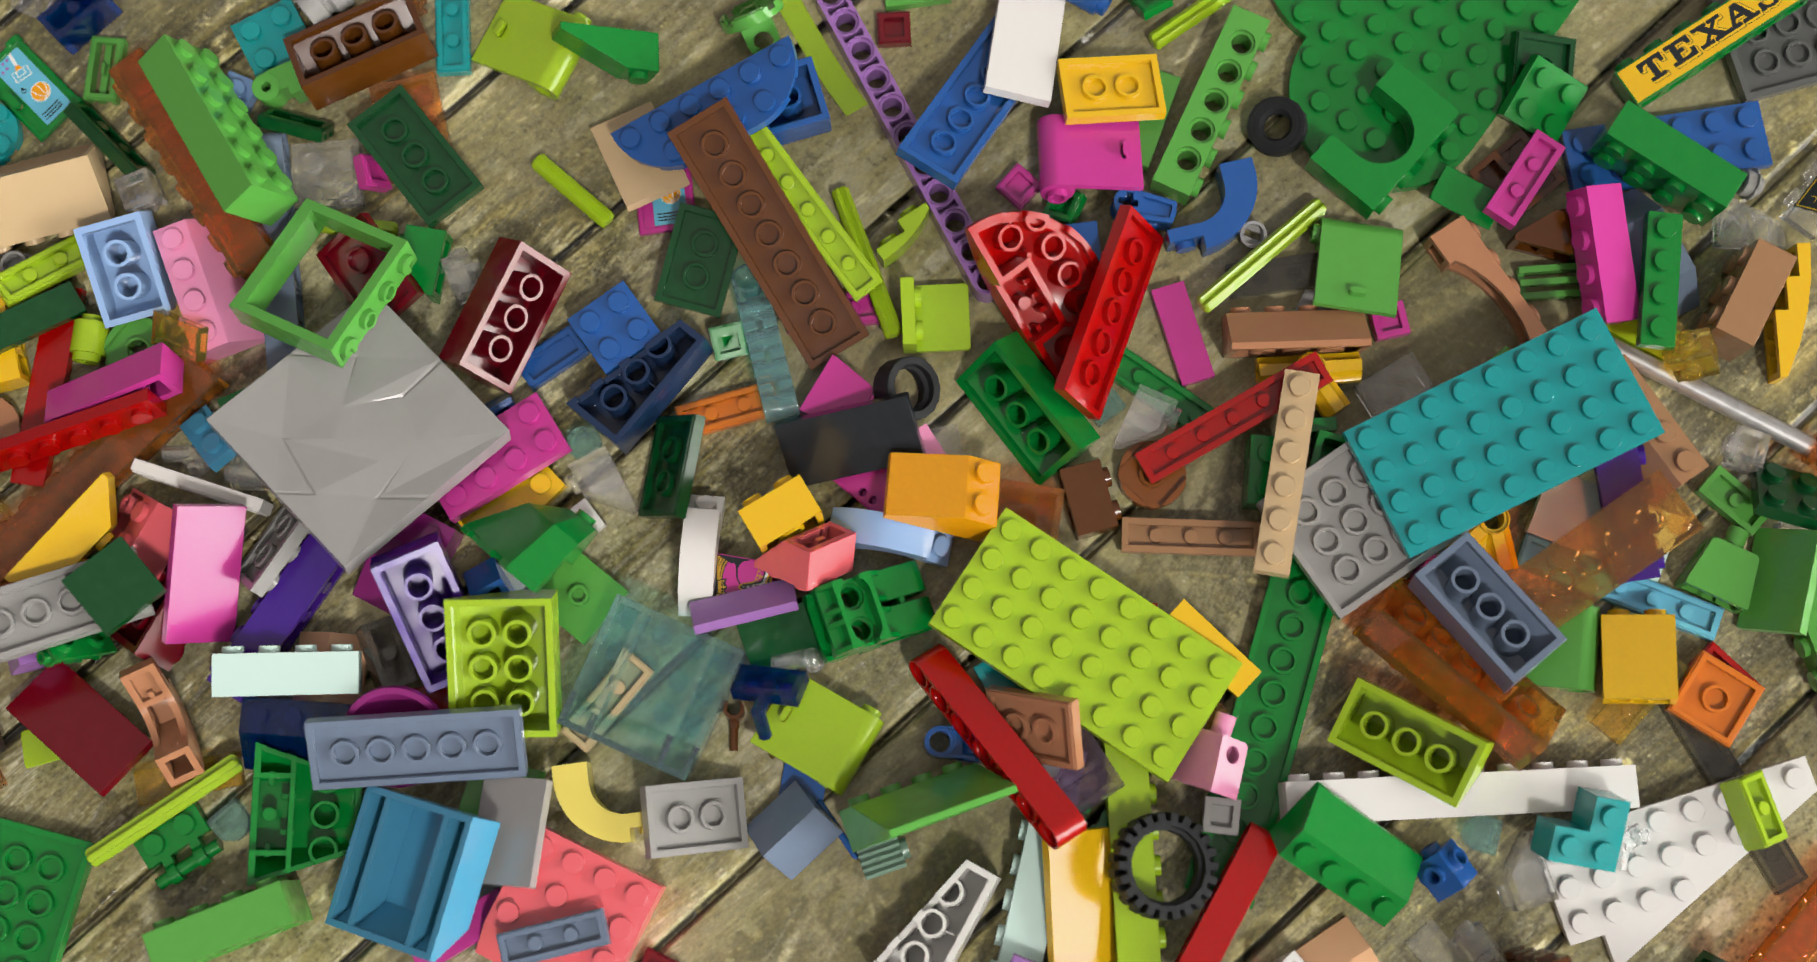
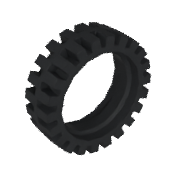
M1172 812L1146 814L1127 823L1128 826L1119 831V838L1113 840L1111 848L1114 851L1108 857V862L1112 863V869H1108L1109 877L1113 878L1115 882L1111 885L1114 892H1119V900L1123 904L1128 905V909L1132 912L1154 920L1181 919V917L1193 914L1194 910L1200 909L1205 904L1203 900L1209 899L1213 891L1210 890V887L1216 885L1218 878L1213 876L1214 871L1218 870V862L1213 861V856L1217 855L1216 849L1209 846V843L1212 841L1208 834H1203L1201 832L1203 828L1198 823H1192L1191 818ZM1159 830H1166L1178 835L1188 845L1193 856L1194 874L1190 886L1182 896L1170 902H1159L1148 898L1138 888L1132 873V857L1135 847L1144 836Z

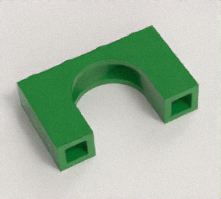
M1396 61L1375 84L1369 97L1394 116L1402 125L1407 139L1405 154L1399 159L1388 163L1370 162L1360 157L1335 135L1331 134L1310 157L1304 168L1366 220L1374 211L1380 215L1393 200L1388 195L1394 188L1397 187L1402 190L1413 178L1414 174L1410 170L1417 162L1423 166L1435 153L1436 150L1432 145L1439 138L1445 141L1457 127L1453 121L1460 113L1458 109L1399 61Z

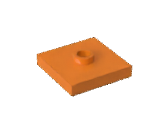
M1701 650L1678 685L1679 699L1677 704H1667L1664 710L1723 747L1730 748L1765 687L1706 651Z

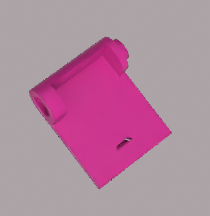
M1050 114L1041 117L1036 122L1040 195L1043 199L1052 204H1062L1074 195L1076 189L1143 191L1144 181L1139 121L1065 125L1064 114Z

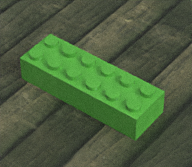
M163 34L139 59L138 63L224 212L269 226L274 225L298 201L296 194L291 188V180L282 173L277 164L278 159L276 155L266 146L262 139V131L252 122L247 113V106L237 97L233 90V82L221 70L218 57L209 49H200L192 46L184 39L177 40Z

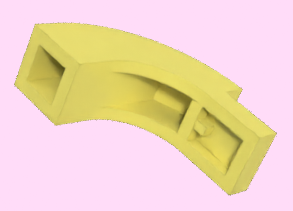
M579 762L551 766L553 785L558 802L567 817L578 828L595 838L620 843L636 842L634 828H639V834H643L642 812L620 814L610 810L600 801L594 787L592 763Z

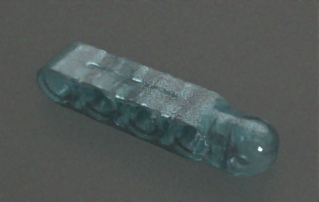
M743 264L733 271L731 282L766 423L771 424L800 417L798 402L774 308L747 264Z

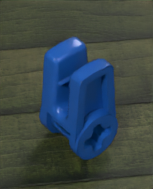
M1119 190L1115 194L1110 206V216L1113 221L1116 218L1120 205H1123V202H1128L1155 230L1161 231L1170 229L1177 212V202L1175 200L1144 191Z

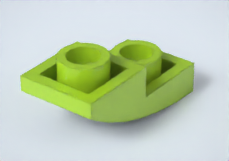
M926 202L919 207L912 205L900 214V219L897 220L900 234L897 236L893 233L879 243L880 247L876 249L877 259L884 269L900 258L923 231L929 219V206Z

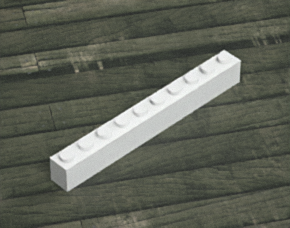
M1622 758L1601 759V766L1588 767V760L1566 761V768L1556 769L1553 768V762L1531 763L1532 770H1519L1518 763L1499 764L1495 772H1484L1483 767L1480 775L1457 808L1394 775L1393 777H1380L1379 770L1358 771V778L1345 779L1344 772L1323 773V780L1310 781L1309 774L1288 775V782L1277 783L1280 820L1317 781L1373 821L1573 811L1578 786L1612 792L1630 801V808H1640L1636 765H1623Z

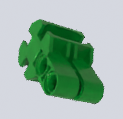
M916 560L881 570H868L846 580H842V578L814 588L810 591L811 594L805 595L802 598L824 664L841 661L857 653L859 655L867 653L889 643L933 629L928 625L935 615L929 596L905 602V599L927 590ZM841 595L846 598L850 608L844 606ZM852 626L857 627L860 639L855 635Z

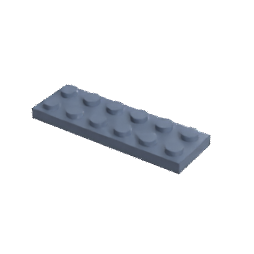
M521 704L307 718L304 722L313 790L527 777L529 772Z

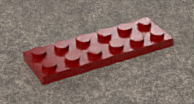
M1120 205L1054 386V390L1088 419L1092 420L1101 419L1164 238L1132 205Z

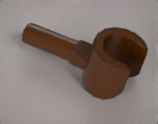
M728 701L725 702L723 707L730 728L729 751H738L739 722L745 717V708L741 701L740 712L736 715L728 713Z

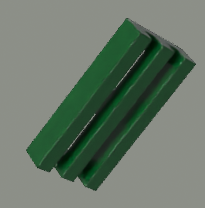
M275 107L258 115L257 126L260 128L322 143L324 140L329 139V137L334 136L335 124L332 122Z

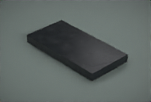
M908 392L778 421L774 425L789 475L792 478L800 475L806 486L887 468L888 455L891 452L926 454Z

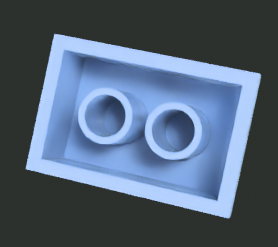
M151 210L137 211L73 229L105 329L174 310L177 306V300L153 231L157 230V226Z

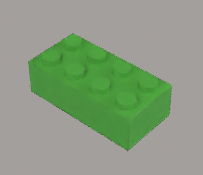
M273 876L255 883L256 890L254 891L253 889L246 891L241 889L220 897L221 904L219 902L210 905L205 903L190 908L186 911L188 917L184 915L174 919V916L153 923L154 930L142 934L150 962H207L313 920L300 880H288L286 876L279 878Z

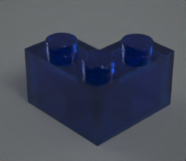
M57 0L41 13L37 19L62 46L74 55L91 41L92 36H97L118 18L123 11L113 0Z

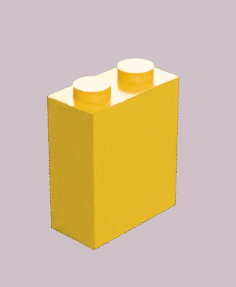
M1612 609L1607 611L1608 615H1601L1602 704H1677L1679 697L1675 614H1666L1664 609H1648L1644 611V614H1629V610Z

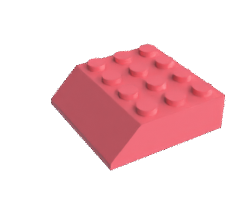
M546 826L536 889L502 886L485 919L475 953L493 962H502L496 934L604 908L611 944L539 962H629L667 886Z

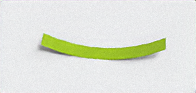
M782 0L784 6L780 10L781 15L805 56H812L818 77L844 114L848 116L868 105L830 50L802 0Z

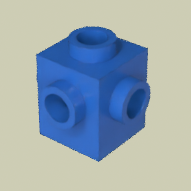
M1452 838L1440 845L1437 841H1433L1419 852L1423 858L1417 876L1438 903L1464 889L1478 874L1469 862L1467 854L1458 847Z

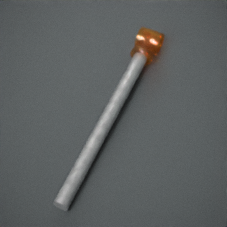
M1613 337L1622 355L1626 354L1640 374L1802 454L1801 461L1803 463L1817 465V433L1811 436Z

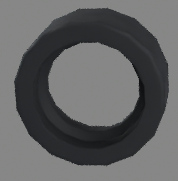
M913 355L885 362L879 367L874 377V399L895 395V378L899 370L906 369L913 375L918 386V400L913 408L916 420L929 416L935 410L940 397L939 379L932 365L923 358Z

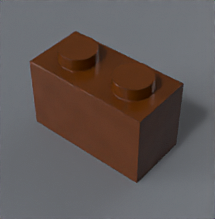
M1097 459L1060 469L1057 477L1076 541L1116 530L1119 525L1117 520L1122 519V514L1117 499L1111 501L1108 487H1112V480L1108 467L1102 468L1100 460Z

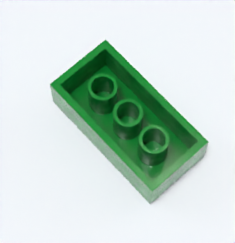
M1629 100L1606 122L1586 153L1593 158L1594 163L1606 170L1611 169L1622 176L1626 184L1643 189L1651 194L1652 199L1658 204L1672 207L1683 214V219L1687 222L1704 226L1728 207L1748 175Z

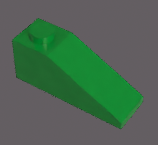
M560 21L552 32L553 41L613 77L628 80L630 84H646L659 72L658 33Z

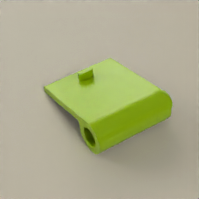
M503 0L471 60L476 64L525 81L541 95L558 100L581 57L553 41L552 32L560 21L591 25L592 20L582 13L574 12L572 15L532 0Z
M792 669L751 738L750 743L842 797L882 729L884 722L879 719L882 713L872 706L864 703L862 707H859Z

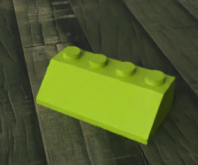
M1357 677L1327 739L1328 742L1455 808L1459 806L1480 775L1495 744L1366 678Z

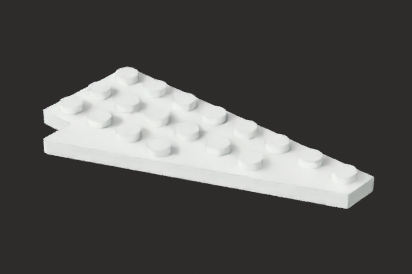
M1799 756L1761 768L1782 822L1817 791L1816 783L1805 756ZM1727 780L1630 810L1615 873L1548 861L1535 853L1567 945L1572 946L1602 936L1611 962L1628 961L1749 852L1743 847L1720 789V783Z

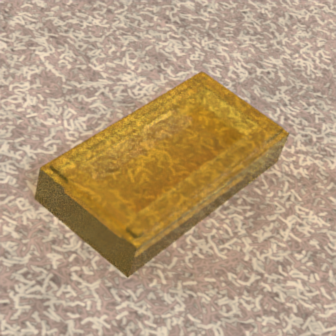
M164 309L153 310L152 344L156 345L163 342L178 355L195 362L206 361L209 327Z

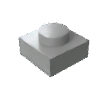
M1204 796L1201 824L1203 830L1201 832L1238 836L1241 800Z

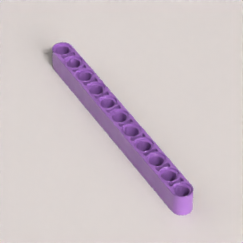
M816 0L820 17L896 154L901 144L900 138L906 136L917 122L913 112L852 1L838 0L834 4H827L823 0ZM845 23L854 26V29L849 32H842L838 28ZM859 51H865L870 55L865 60H857L853 57ZM874 79H880L885 82V85L878 89L872 88L868 84ZM896 107L901 113L895 117H889L884 114V111L887 108ZM897 156L923 204L926 202L929 206V216L972 295L982 303L993 302L994 299L989 290H983L977 284L983 278L976 262L967 261L962 257V253L970 249L964 228L973 222L957 192L928 174L916 172L915 166ZM936 192H943L948 196V199L943 203H936L930 197ZM956 220L961 222L964 228L961 231L952 232L947 229L946 225L950 221Z

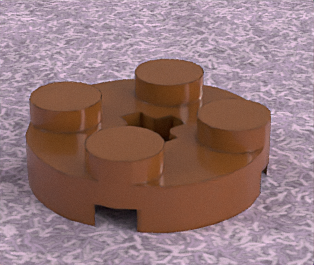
M1155 441L1138 442L1130 447L1119 463L1117 481L1123 495L1134 505L1148 510H1157L1173 503L1184 490L1187 479L1186 466L1153 485L1144 479L1145 474L1134 454L1155 443Z

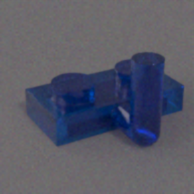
M741 664L730 692L732 699L754 702L751 715L758 738L765 741L772 736L766 715L768 705L777 704L799 707L808 686L809 677L807 671Z

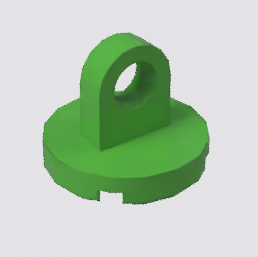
M747 0L731 10L733 14L731 17L728 18L726 14H723L719 19V24L725 34L741 31L752 54H755L764 49L758 47L754 42V38L759 32L771 34L773 43L780 40L779 31L772 16L782 10L784 4L782 0Z

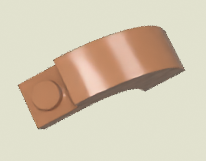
M151 657L119 671L121 682L139 709L149 730L154 747V761L170 787L172 788L204 773L201 748L189 715L170 678H165L155 659Z

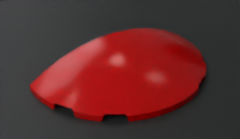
M1022 210L1003 211L981 218L964 228L980 274L1012 331H1017L1056 380L1066 356L1068 344L1072 339L1079 320V314L1087 298L1090 284L1096 273L1099 260L1090 245L1075 229L1050 218V215Z

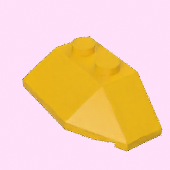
M111 472L102 473L9 571L4 579L8 582L28 579L88 560L87 557L95 549L101 551L114 539L115 536L111 532L118 525L115 476Z

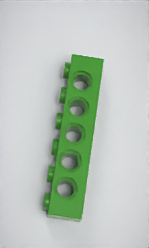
M1233 5L1154 174L1149 190L1185 206L1190 196L1197 198L1205 180L1200 178L1199 175L1203 167L1210 169L1218 150L1212 147L1217 137L1224 139L1232 121L1226 119L1231 108L1237 111L1245 92L1240 90L1244 79L1250 82L1258 66V63L1253 61L1258 50L1264 53L1272 35L1266 32L1271 20ZM1241 44L1247 49V52L1238 53L1232 48V45ZM1228 73L1234 78V81L1224 82L1219 78L1218 74ZM1209 101L1216 102L1221 110L1210 111L1206 108L1205 103ZM1200 130L1206 134L1207 139L1203 141L1196 140L1191 132ZM1181 159L1189 160L1194 168L1184 170L1179 167L1177 161Z

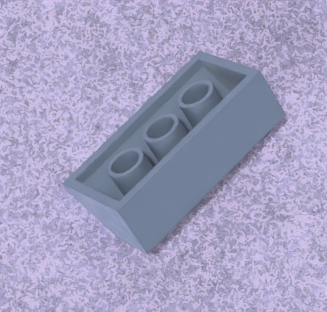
M1468 531L1414 574L1407 586L1504 693L1567 640L1563 633Z

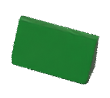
M1446 164L1429 193V199L1460 216L1464 215L1466 219L1487 230L1490 229L1494 222V219L1482 211L1496 190Z

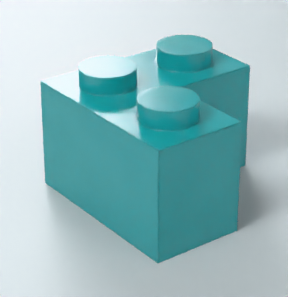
M1578 786L1571 821L1537 815L1530 850L1548 861L1615 873L1631 802L1612 792Z

